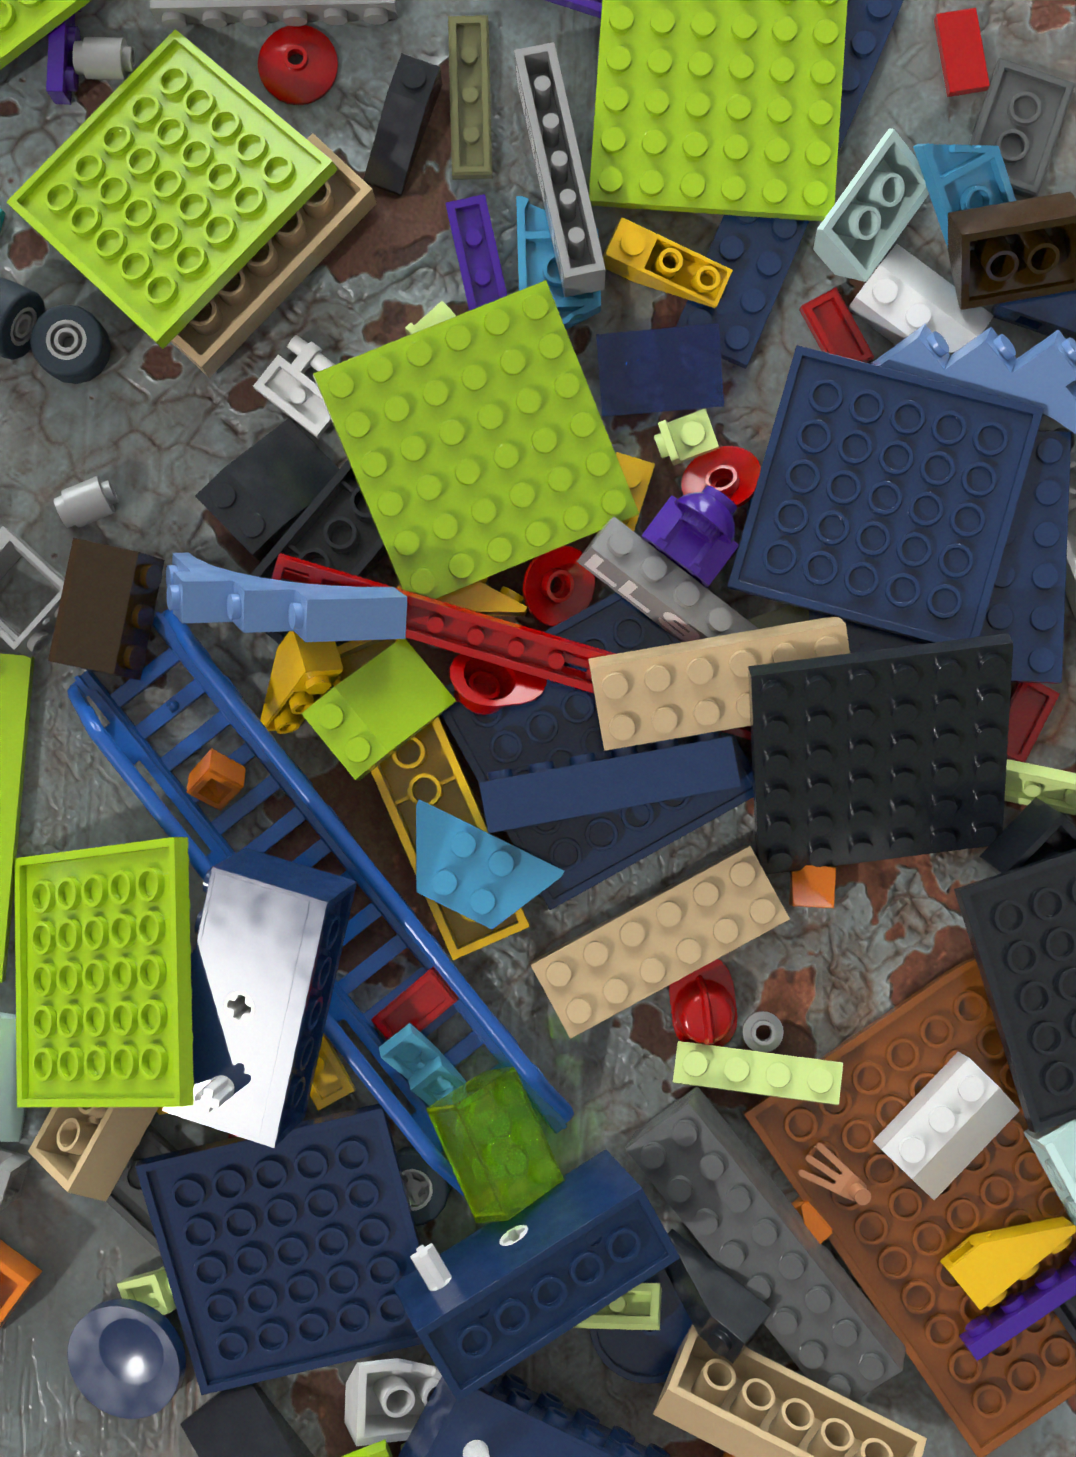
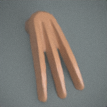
M816 1143L817 1149L841 1171V1174L836 1173L811 1155H806L805 1158L808 1163L835 1180V1183L824 1180L805 1170H798L799 1176L849 1200L856 1201L859 1205L868 1204L871 1200V1193L867 1190L865 1183L822 1143Z

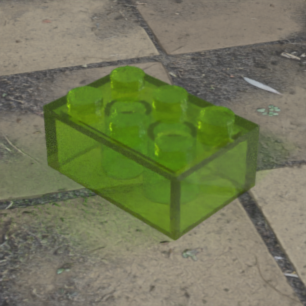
M513 1066L483 1071L426 1108L476 1223L508 1221L564 1180L520 1077Z

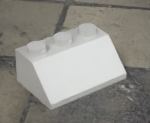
M898 244L894 246L877 267L848 308L849 311L895 345L926 324L932 333L937 331L943 336L949 346L948 353L950 355L983 333L994 316L983 307L961 310L958 305L955 286Z
M957 1052L873 1142L935 1200L1020 1110L1003 1090L969 1057Z

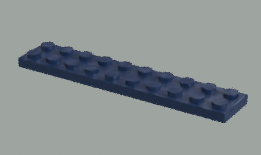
M848 0L838 153L904 0ZM724 215L706 257L732 269L731 276L716 308L687 300L672 338L746 369L809 220Z

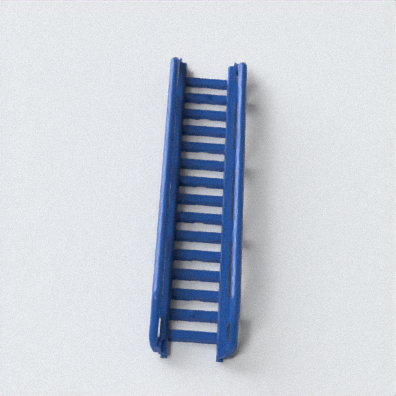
M166 609L163 613H155L156 616L152 626L169 648L143 668L141 680L130 678L110 694L94 672L87 670L82 675H77L75 677L77 681L70 685L67 690L68 698L85 730L168 837H188L189 863L203 881L212 866L236 854L223 837V834L282 788L296 807L243 849L249 848L265 853L307 820L321 839L292 862L313 867L332 852L346 869L340 876L357 881L358 886L372 902L348 921L343 946L381 915L397 933L396 936L341 980L337 981L335 979L324 1034L420 1156L435 1172L466 1198H473L480 1192L485 1194L487 1189L495 1183V1179L476 1155L534 1108L554 1133L557 1134L562 1129L567 1128L566 1123L574 1116L572 1107L549 1083L539 1068L524 1054L516 1039L474 991L443 947L424 928L412 908L374 865L339 816L324 802L308 777L255 715L231 680L213 662L210 654L194 636L187 623H181L173 614V610ZM179 662H182L194 680L143 721L135 725L122 707ZM206 693L220 711L164 756L160 757L147 739ZM87 696H89L92 699V701L96 704L99 710L110 722V724L107 725L105 728L101 724L93 707H91V705L89 704L86 698ZM232 725L245 743L230 754L228 758L244 766L254 757H257L270 775L211 821L197 804L200 800L186 793L187 789H185L172 771L228 726ZM138 761H141L212 851L207 856L203 854L134 765ZM408 947L422 967L363 1013L348 994ZM433 966L458 996L459 1000L424 1028L421 1033L427 1037L454 1014L459 1012L473 1031L443 1055L455 1067L481 1045L485 1044L498 1061L496 1065L439 1111L434 1110L410 1090L408 1079L381 1058L379 1047L386 1041L378 1033L371 1021L379 1011ZM342 1019H345L417 1110L410 1115L339 1026L338 1023ZM510 1076L524 1095L468 1140L464 1141L450 1123ZM447 1148L469 1177L463 1176L441 1152Z

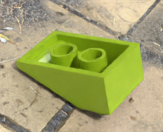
M399 639L334 686L301 714L352 777L360 781L452 706L456 700L406 639Z

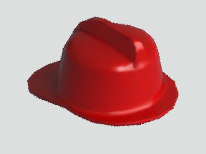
M463 654L455 657L450 666V680L455 688L454 698L456 702H461L468 710L482 715L496 713L504 706L532 702L543 693L547 685V679Z
M716 959L669 985L672 1023L676 1036L680 1041L723 1047L731 1040L737 1028V1007L734 983L730 971L721 960Z

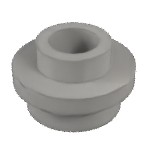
M754 1012L743 1023V1039L747 1046L754 1051L766 1053L773 1051L780 1045L783 1039L782 1023L770 1012ZM761 1025L769 1026L771 1031L770 1036L764 1040L758 1039L756 1036V1030Z

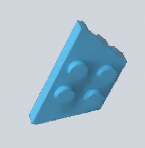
M929 143L913 146L947 248L949 212L1016 201L999 146Z
M516 196L519 291L546 280L566 330L600 313L601 290L564 298L546 212L529 204L528 198Z
M420 799L416 804L417 893L492 930L561 878L564 870Z

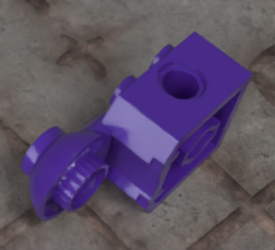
M706 485L702 492L688 493L678 499L671 495L641 538L704 587L708 588L739 546L733 540L735 538L733 514L737 510V506L726 495L709 485Z

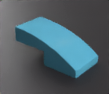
M411 1023L407 1024L379 1047L381 1058L408 1079L410 1090L436 1111H439L468 1088L466 1080L451 1062Z

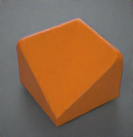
M211 749L190 772L186 793L222 811L244 787L246 769L238 762Z
M806 865L799 871H792L790 874L789 905L834 908L836 867Z
M799 1196L791 1203L802 1216L805 1226L820 1244L833 1234L832 1227L808 1200L802 1201Z

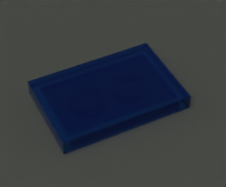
M719 323L596 334L602 417L725 407Z

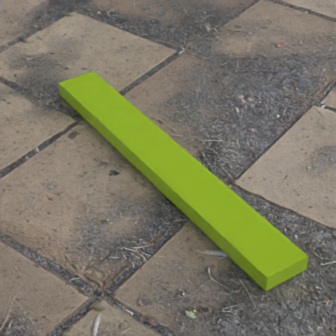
M1 653L0 983L6 981L15 882L14 858H17L35 663V657L33 656L29 658L25 655Z

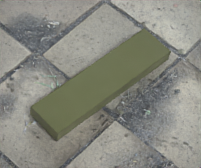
M488 15L448 16L452 180L493 179Z

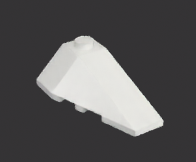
M400 1358L357 1362L346 1382L344 1423L355 1445H372L386 1439L387 1443L407 1440L442 1377L438 1368Z

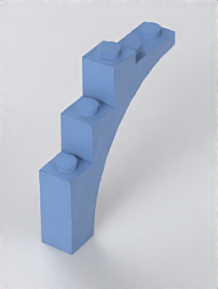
M924 324L871 363L1044 408V415L1053 418L1076 434V341L1071 337L1066 339L1059 330L1016 359V351L1013 344L1005 335L1001 334L998 336L992 327L950 355L948 353L949 346L943 336L937 331L932 333L927 325Z
M188 552L172 553V565H167L166 567L167 606L169 610H173V614L181 623L233 622L243 633L294 631L305 642L405 639L407 596L395 587L331 586L262 578L213 566L197 559Z

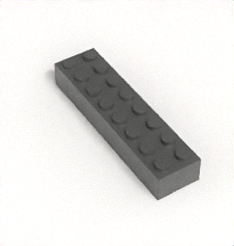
M698 1086L634 1132L625 1150L715 1263L772 1309L764 1323L765 1326L808 1379L854 1402L902 1371L906 1350L905 1345L823 1243L820 1244L805 1226L802 1216Z

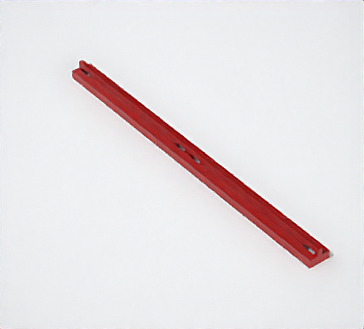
M282 553L277 557L272 579L282 580L284 578L297 583L318 585L392 587ZM396 588L407 596L405 637L591 693H594L588 659L616 654ZM564 662L587 669V671L585 672L568 666H564ZM751 726L722 730V732L751 740Z

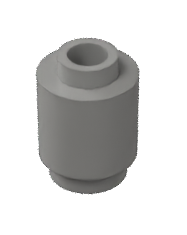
M84 37L83 41H74L73 66L77 75H85L86 79L126 80L129 72L135 71L134 47L128 46L125 38Z
M98 475L62 490L61 496L54 498L56 510L66 528L75 525L81 528L114 514V504L119 502L117 493L110 480L103 482Z

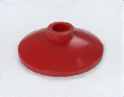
M307 25L285 26L272 33L262 45L258 56V72L262 84L274 98L290 105H306L321 99L332 88L338 73V58L333 44L321 31ZM300 54L303 56V60L300 64L294 65L289 62L290 57Z
M736 446L719 447L720 449L698 456L690 462L681 480L683 495L702 492L706 485H709L731 499L737 508L747 503L753 497L761 466L758 459L750 451Z
M564 545L535 557L530 563L524 577L523 597L528 611L539 622L554 627L589 607L595 589V575L577 562L582 555L580 550ZM554 578L555 584L554 587L550 590V584Z

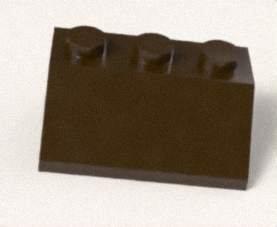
M1071 191L948 213V254L959 308L965 310L1076 290V198Z
M73 538L48 661L98 673L141 680L165 560L137 551Z

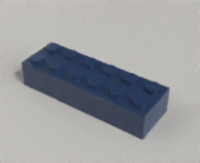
M720 731L691 736V744L680 746L678 738L651 743L652 751L642 753L637 752L636 745L611 750L610 759L596 761L595 753L570 757V766L554 769L553 761L528 765L529 774L513 776L511 768L486 773L488 781L480 782L479 786L488 833L741 787L732 736L721 738Z

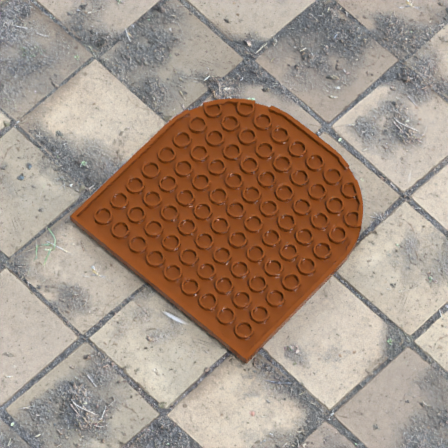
M975 957L946 971L820 1058V1060L843 1063L839 1105L765 1096L742 1113L802 1201L808 1200L832 1227L833 1234L828 1239L881 1317L905 1345V1352L977 1457H985L1076 1394V1343L1054 1311H1051L978 1361L968 1351L959 1337L960 1334L966 1331L965 1327L971 1320L981 1315L989 1316L1001 1308V1301L992 1307L986 1306L980 1310L940 1260L972 1234L1064 1216L1072 1223L1023 1132L1028 1129V1125ZM957 1052H960L969 1057L988 1075L1020 1111L950 1185L933 1200L873 1140ZM816 1143H822L865 1183L867 1190L871 1193V1200L868 1204L859 1205L856 1201L849 1200L799 1176L798 1170H805L824 1180L835 1183V1180L808 1163L805 1158L806 1155H811L836 1173L841 1174V1171L817 1149ZM1076 1232L1071 1236L1072 1241L1065 1249L1056 1254L1051 1252L1039 1262V1269L1031 1277L1025 1280L1018 1279L1007 1288L1005 1298L1015 1292L1023 1293L1035 1285V1279L1044 1271L1052 1268L1057 1270L1068 1263L1070 1255L1076 1251Z

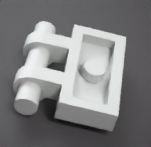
M295 335L287 346L288 349L297 355L292 364L280 355H277L253 387L319 439L332 423V420L317 384L305 376L304 373L310 367L321 371L335 364L321 354L322 349L314 342L307 343L301 337Z

